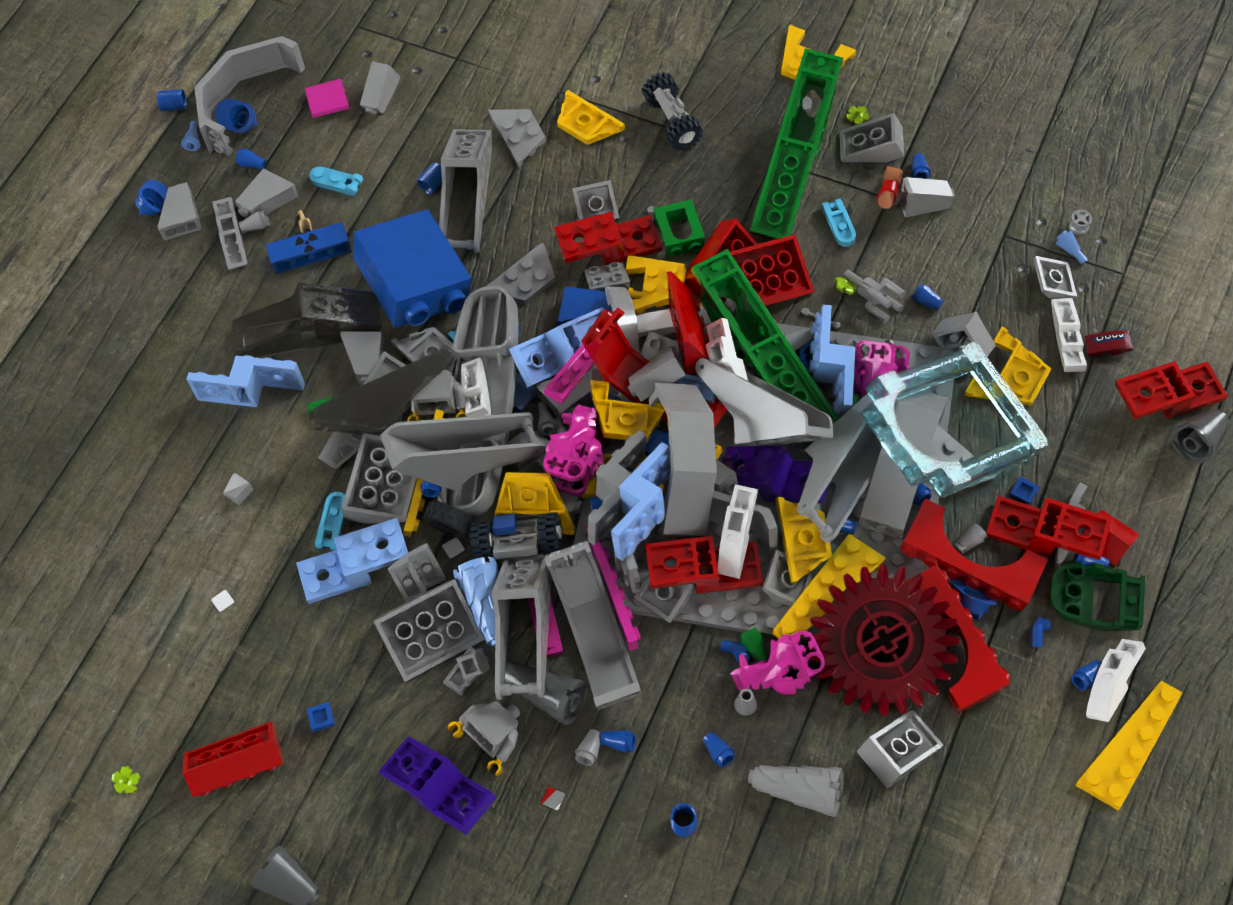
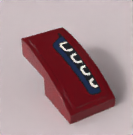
M1108 331L1084 336L1090 358L1110 352L1114 356L1133 351L1129 331Z

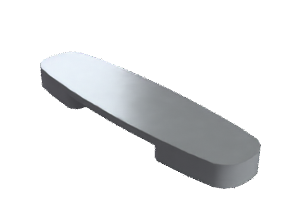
M500 286L477 289L466 298L453 343V349L458 354L454 378L460 385L462 364L479 357L482 359L490 398L491 415L512 414L517 366L509 349L518 345V306L507 290ZM459 410L456 413H448V418H456ZM509 431L465 443L457 449L507 445ZM502 467L473 475L457 490L442 487V491L437 496L438 501L454 506L472 518L481 516L489 510L494 502Z

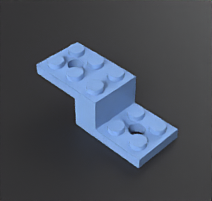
M823 304L821 311L816 313L815 322H812L811 335H814V341H811L810 353L813 354V360L809 362L808 371L812 373L814 381L834 384L833 395H836V402H833L832 409L840 419L852 407L855 347L829 344L832 306Z
M603 307L509 349L526 387L545 380L562 369L583 344L581 340L604 310ZM533 356L537 357L538 365L533 362Z
M249 355L235 356L229 377L222 374L216 376L203 372H189L186 379L199 401L250 407L258 406L263 386L302 391L305 386L296 362L291 360H274L268 357L264 359L254 358Z
M663 442L619 486L622 509L626 516L611 530L615 557L621 561L628 555H631L635 551L636 546L642 540H645L656 524H660L665 517L663 493L659 486L670 478L671 464L669 446Z
M398 518L335 537L334 542L337 550L297 562L307 603L311 604L372 584L369 572L391 566L406 555L408 550ZM387 541L388 546L385 549H378V543ZM321 573H329V577L326 580H318Z

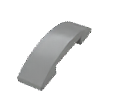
M606 286L607 304L612 306V312L617 307L625 312L617 323L631 347L639 353L637 319L630 294L625 287Z

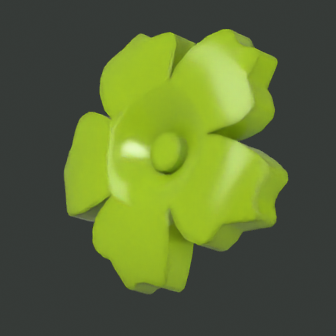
M852 106L849 108L848 114H846V119L854 122V125L863 123V121L867 122L870 116L866 113L867 108L865 106H859L858 108Z
M836 277L834 279L836 288L842 293L845 292L850 296L857 290L856 285L847 278Z
M123 766L120 771L113 773L111 780L115 782L116 792L120 794L123 791L125 793H134L137 790L135 785L139 783L141 778L139 773L132 774L133 770L129 766Z

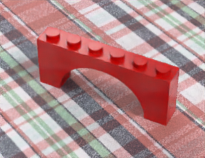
M925 498L899 550L903 551L910 558H916L924 562L930 568L937 565L940 570L943 569L948 577L958 579L969 588L978 589L986 593L988 597L1006 603L1009 608L1022 612L1032 597L1048 559L1027 549L1018 561L1007 566L988 567L974 563L958 553L948 541L943 528L945 508Z
M935 565L920 573L923 576V580L919 590L924 592L930 587L937 586L938 591L931 601L934 604L949 601L950 606L940 615L942 619L953 618L957 619L958 622L953 628L963 643L966 666L962 678L948 690L947 695L960 714L1008 688L1010 675L996 661L998 659L997 654L992 647L988 648L986 645L984 633L979 627H975L972 622V614L961 605L960 595L955 588L951 589L945 571L943 569L940 570ZM914 577L908 579L905 582L909 583Z

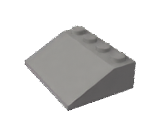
M363 433L341 508L344 519L347 521L374 524L398 518L399 522H406L417 478L392 470L381 436Z
M450 579L373 620L404 682L468 649L470 646L472 647L485 640L455 579Z

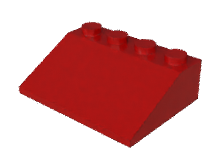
M796 234L730 252L765 306L815 292Z
M669 271L667 272L669 310L684 371L687 375H698L695 370L697 361L701 358L710 360L705 346L709 343V337L707 333H703L705 328L704 318L699 316L698 313L701 311L699 299H695L693 291L674 273Z

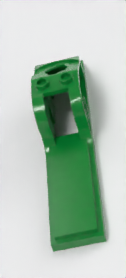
M807 48L804 49L752 221L751 234L774 240L791 236L813 159L817 158L823 140L843 57ZM810 90H814L822 101L814 117H810L803 108V99Z
M726 249L693 266L691 272L702 287L699 299L711 323L720 318L728 320L737 358L743 359L744 365L749 363L760 379L828 414L833 424L839 420L729 250ZM719 297L728 298L735 302L737 307L736 320L730 310L726 309ZM810 441L801 442V443H802L803 445H805V444H807V443L810 442Z

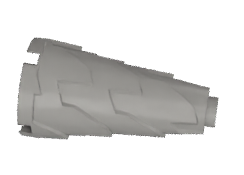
M759 765V767H755L754 770L751 769L749 772L748 783L752 784L756 791L793 802L797 806L812 809L827 816L835 817L838 813L840 806L838 800L839 796L842 797L844 780L842 768Z

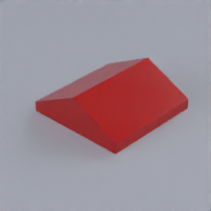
M1101 510L1098 514L1112 518L1102 557L1109 559V565L1115 568L1140 534L1104 510ZM1087 529L1082 533V536L1090 535Z

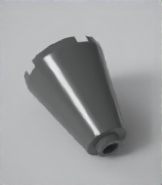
M1213 410L1179 425L1172 432V435H1174L1172 445L1183 459L1187 461L1191 459L1196 461V464L1204 463L1212 456L1229 425V419L1224 412Z
M280 845L266 858L265 864L262 868L258 869L250 882V885L255 889L292 905H314L320 897L317 894L319 888L288 851Z

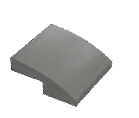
M428 543L407 553L388 568L390 575L406 602L427 592V588L446 580L445 574Z

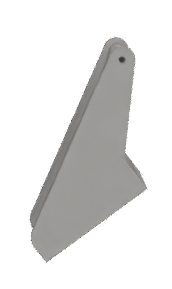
M453 129L441 157L442 192L439 227L445 237L455 167H477L474 240L457 241L447 239L452 248L471 249L475 253L480 251L492 154L491 130Z
M701 358L697 361L695 366L697 374L733 416L735 444L754 447L778 446L833 438V423L828 414L747 371L748 381L708 359Z
M871 391L833 424V438L815 440L805 449L807 454L813 459V464L799 501L797 512L814 522L821 533V539L825 543L836 538L872 479L892 420L891 414ZM830 481H832L836 485V490L824 522L818 516L814 507Z
M529 412L398 422L391 425L380 435L392 470L452 490H457L475 474L534 458L546 451L545 444L536 438L532 424L534 418ZM518 428H523L529 439V443L457 449L465 443Z
M538 553V555L505 558L493 587L492 597L495 611V695L497 700H502L503 696H511L518 693L537 694L538 697H544L552 575L545 562V556L548 554ZM534 598L537 618V682L526 685L504 684L511 599Z

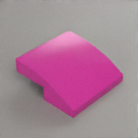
M341 79L305 88L313 118L350 109Z

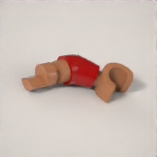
M887 166L882 186L877 196L880 207L889 209L895 203L898 186H900L903 176L901 169Z

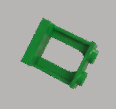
M692 199L653 208L654 222L659 227L665 245L666 258L676 257L688 252H697L703 248L705 236ZM688 219L692 230L691 236L686 239H677L673 236L669 223Z

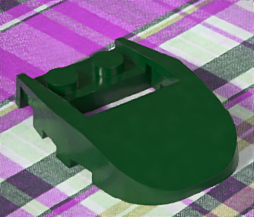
M1068 563L1060 566L1054 572L1051 581L1050 598L1054 610L1062 619L1101 631L1140 630L1143 627L1145 576L1141 575L1140 578L1128 576L1126 570L1118 568L1114 570L1095 563L1094 566L1083 565L1082 563ZM1094 580L1120 583L1118 621L1110 623L1092 620Z

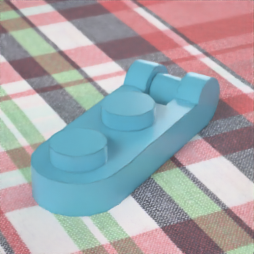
M320 166L313 168L309 174L313 185L351 196L357 194V187L364 180L361 175L356 173L352 175Z
M841 198L835 199L831 203H821L822 213L827 219L837 244L843 247L853 245L856 232Z
M333 492L326 499L316 536V548L330 547L331 550H337L334 538L341 536L345 522L341 510L345 494L342 492ZM326 533L332 534L331 539L325 538Z

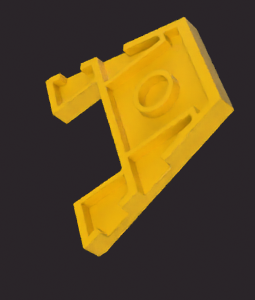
M790 25L781 75L795 80L804 49L806 48L799 45L805 36V30ZM842 44L834 54L835 56L843 57L841 67L845 65L849 58L852 59L856 55L855 49Z
M628 256L626 264L627 274L645 273L641 299H632L635 312L641 314L647 308L653 306L659 308L668 305L667 272L671 271L684 283L685 265L676 262Z
M1001 327L994 339L996 347L1011 353L1009 360L995 385H991L973 376L964 395L1032 406L1051 368L1032 351L1029 352L1021 345L1022 342L1017 338L1014 339L1005 327Z
M590 380L589 388L603 437L627 440L629 436H634L641 430L646 434L647 443L665 412L662 404L656 403L654 407H651L649 404L609 400V382Z
M506 472L494 516L512 513L546 514L557 512L561 519L563 535H574L575 526L549 473Z

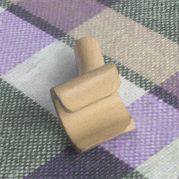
M299 210L300 220L298 223L301 233H304L303 230L305 229L312 231L310 219L305 218L303 211Z

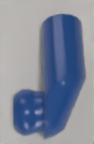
M1038 617L1031 628V647H1042L1043 630L1050 629V620L1048 618L1042 619V617Z
M721 641L720 651L732 653L737 662H739V655L744 654L747 662L750 660V654L742 643Z

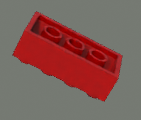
M736 218L719 223L687 269L684 284L693 291V294L699 296L702 289L691 272L693 266L726 249L731 252L757 245L756 241Z
M273 722L262 724L184 753L183 776L192 797L198 795L205 796L214 789L229 787L235 781L243 778H253L257 773L265 770H274L283 764L282 751Z

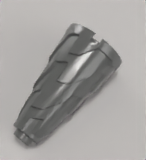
M515 661L506 663L504 684L526 685L537 682L536 667H528ZM546 671L544 697H538L537 694L529 693L518 694L531 701L534 706L548 713L557 721L568 725L578 716L573 713L575 709L582 710L587 696V685L584 684L586 682L580 679H573L553 671Z

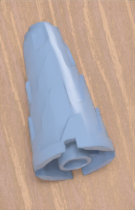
M484 557L459 565L460 572L454 569L453 574L487 644L495 647V611L492 590L499 571L496 559L489 557L490 562H485Z

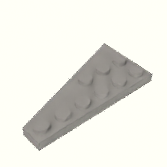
M384 351L317 458L332 468L337 469L359 450L363 433L379 434L411 407L412 392L421 385L425 377Z

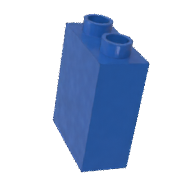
M428 209L354 231L353 259L394 328L406 324L418 326L426 322L430 316L445 311L449 314H454L462 310L464 302L470 293L472 278Z

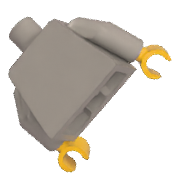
M442 370L438 376H427L424 378L421 385L412 392L411 411H413V414L408 417L407 421H421L423 418L419 417V415L435 414L436 409L444 411V414L456 413L459 410L456 418L467 417L465 414L466 398L463 394V389L460 383L455 381L451 372Z
M496 701L490 704H474L459 717L458 722L449 723L448 730L451 732L454 728L458 727V730L453 734L454 738H460L465 731L492 758L496 756V760L488 763L487 769L490 771L493 765H498V770L495 772V776H498L502 773V762L507 761L515 748L518 737L516 730L518 721L516 718L520 716V711L513 704L505 709Z

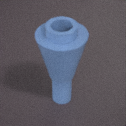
M196 121L190 122L189 130L181 141L182 147L187 151H197L201 146L197 132L198 123Z
M1064 231L1056 238L1058 240L1056 245L1074 256L1081 265L1088 261L1080 251L1081 249L1072 231Z

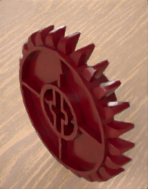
M881 564L876 578H872L865 566L860 570V582L856 583L853 577L847 573L843 576L846 588L844 591L834 585L828 587L829 593L834 599L832 603L818 600L817 605L825 615L824 617H811L810 623L820 628V633L813 634L817 645H820L825 666L822 671L817 673V676L820 679L832 676L834 680L828 689L831 694L838 692L842 688L846 690L843 700L846 706H849L858 697L861 699L860 708L862 713H867L871 708L872 702H875L881 716L887 715L889 703H894L898 712L905 714V699L910 698L915 705L922 707L924 706L920 693L922 690L935 696L939 694L938 688L932 682L934 678L945 681L950 680L951 676L941 668L942 663L949 664L958 661L956 656L946 652V647L959 644L960 639L946 635L945 630L952 628L958 622L957 619L953 618L942 619L940 615L950 606L949 601L937 604L931 601L938 591L937 586L930 587L924 592L919 590L923 580L921 574H918L907 583L905 582L904 567H900L893 578H888L887 567L885 564ZM875 618H889L896 622L895 625L889 628L886 625H882L873 629L870 632L872 638L862 643V632L866 624L870 622L872 627L878 624ZM898 627L902 628V634L888 641L890 645L888 649L881 645L868 653L865 652L864 646L880 638L877 634L879 630L884 635ZM905 637V646L901 655L897 657L896 653L890 654L891 662L883 663L871 658L872 655L879 651L881 654L893 652L898 647L896 642ZM817 656L810 657L811 661H821Z

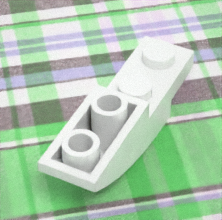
M720 318L706 326L710 342L705 346L710 361L748 381L743 359L736 356L728 320Z
M736 484L734 486L730 506H727L722 530L718 574L740 579L750 537L748 532L758 489Z
M1122 639L1116 650H1108L1091 690L1086 712L1087 718L1109 722L1128 690L1126 683L1128 677L1146 649L1143 642Z

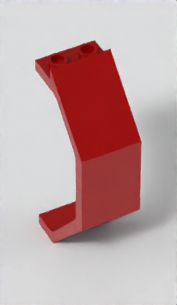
M618 307L613 313L604 309L581 342L606 382H609L612 387L633 403L649 404L650 397L640 401L638 396H632L628 386L630 385L629 377L650 361L631 347L619 327L617 321L625 312ZM717 397L714 404L707 402L713 412L714 428L727 411V408ZM664 412L660 420L668 422V416Z

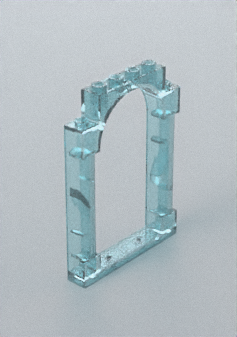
M976 341L959 347L951 354L898 373L891 371L877 376L865 388L873 400L860 413L911 487L930 480L942 498L1036 457L1051 445ZM971 372L1018 438L963 462L959 460L955 462H942L926 456L916 449L900 430L894 412L895 400Z

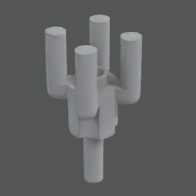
M849 269L845 271L844 277L859 286L858 293L868 300L865 304V309L884 323L889 320L890 316L876 307L877 304H882L886 308L891 307L898 313L903 310L904 306L886 293L888 289L900 298L905 296L906 291L887 278H882L879 283L869 277L863 280Z

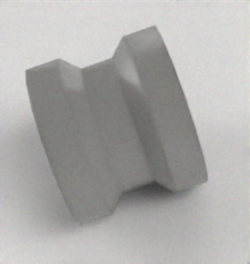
M1085 210L1075 211L1069 223V230L1075 235L1086 234L1092 221L1091 214Z

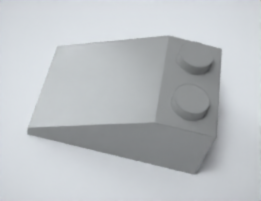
M895 113L840 130L841 161L889 162L904 157L903 127Z
M912 709L870 736L857 750V753L888 789L944 745Z

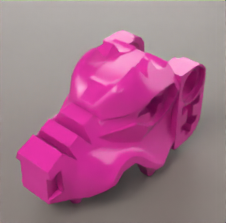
M866 340L858 342L855 345L854 392L862 395V399L871 391L893 417L895 411L893 393L899 388L910 384L908 381L910 377L909 350L901 345ZM867 344L870 351L864 357L861 354V348ZM876 349L884 350V354H875ZM900 351L903 353V357L898 359V357H895V353Z
M578 404L573 413H562L561 418H564L562 423L570 425L569 430L550 435L551 440L546 446V456L543 462L546 473H549L552 478L558 477L561 479V481L555 484L557 490L577 497L585 494L590 480H593L598 468L603 464L602 446L596 439V411L594 408ZM580 481L583 483V487L579 490L571 488L573 482Z
M800 631L791 636L785 634L776 642L771 640V654L768 662L763 660L754 665H749L744 654L739 655L740 668L732 671L731 675L739 691L743 689L750 690L751 686L753 690H759L761 683L763 689H768L772 686L780 694L791 695L796 694V689H804V685L807 682H811L810 678L822 671L825 661L814 636L808 631ZM803 635L804 640H808V637L811 639L807 645L811 653L805 657L802 655L806 654L805 647L798 645L800 643L799 636ZM812 656H817L821 660L819 661L820 668L816 670L809 668L807 664ZM789 668L799 671L797 679H793L792 676L785 677L789 673Z

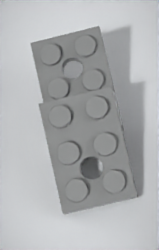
M641 430L634 436H629L625 445L620 450L617 449L612 454L610 461L606 465L602 464L596 472V496L603 503L598 510L594 509L588 516V541L594 546L625 515L622 509L619 486L645 458L646 434Z

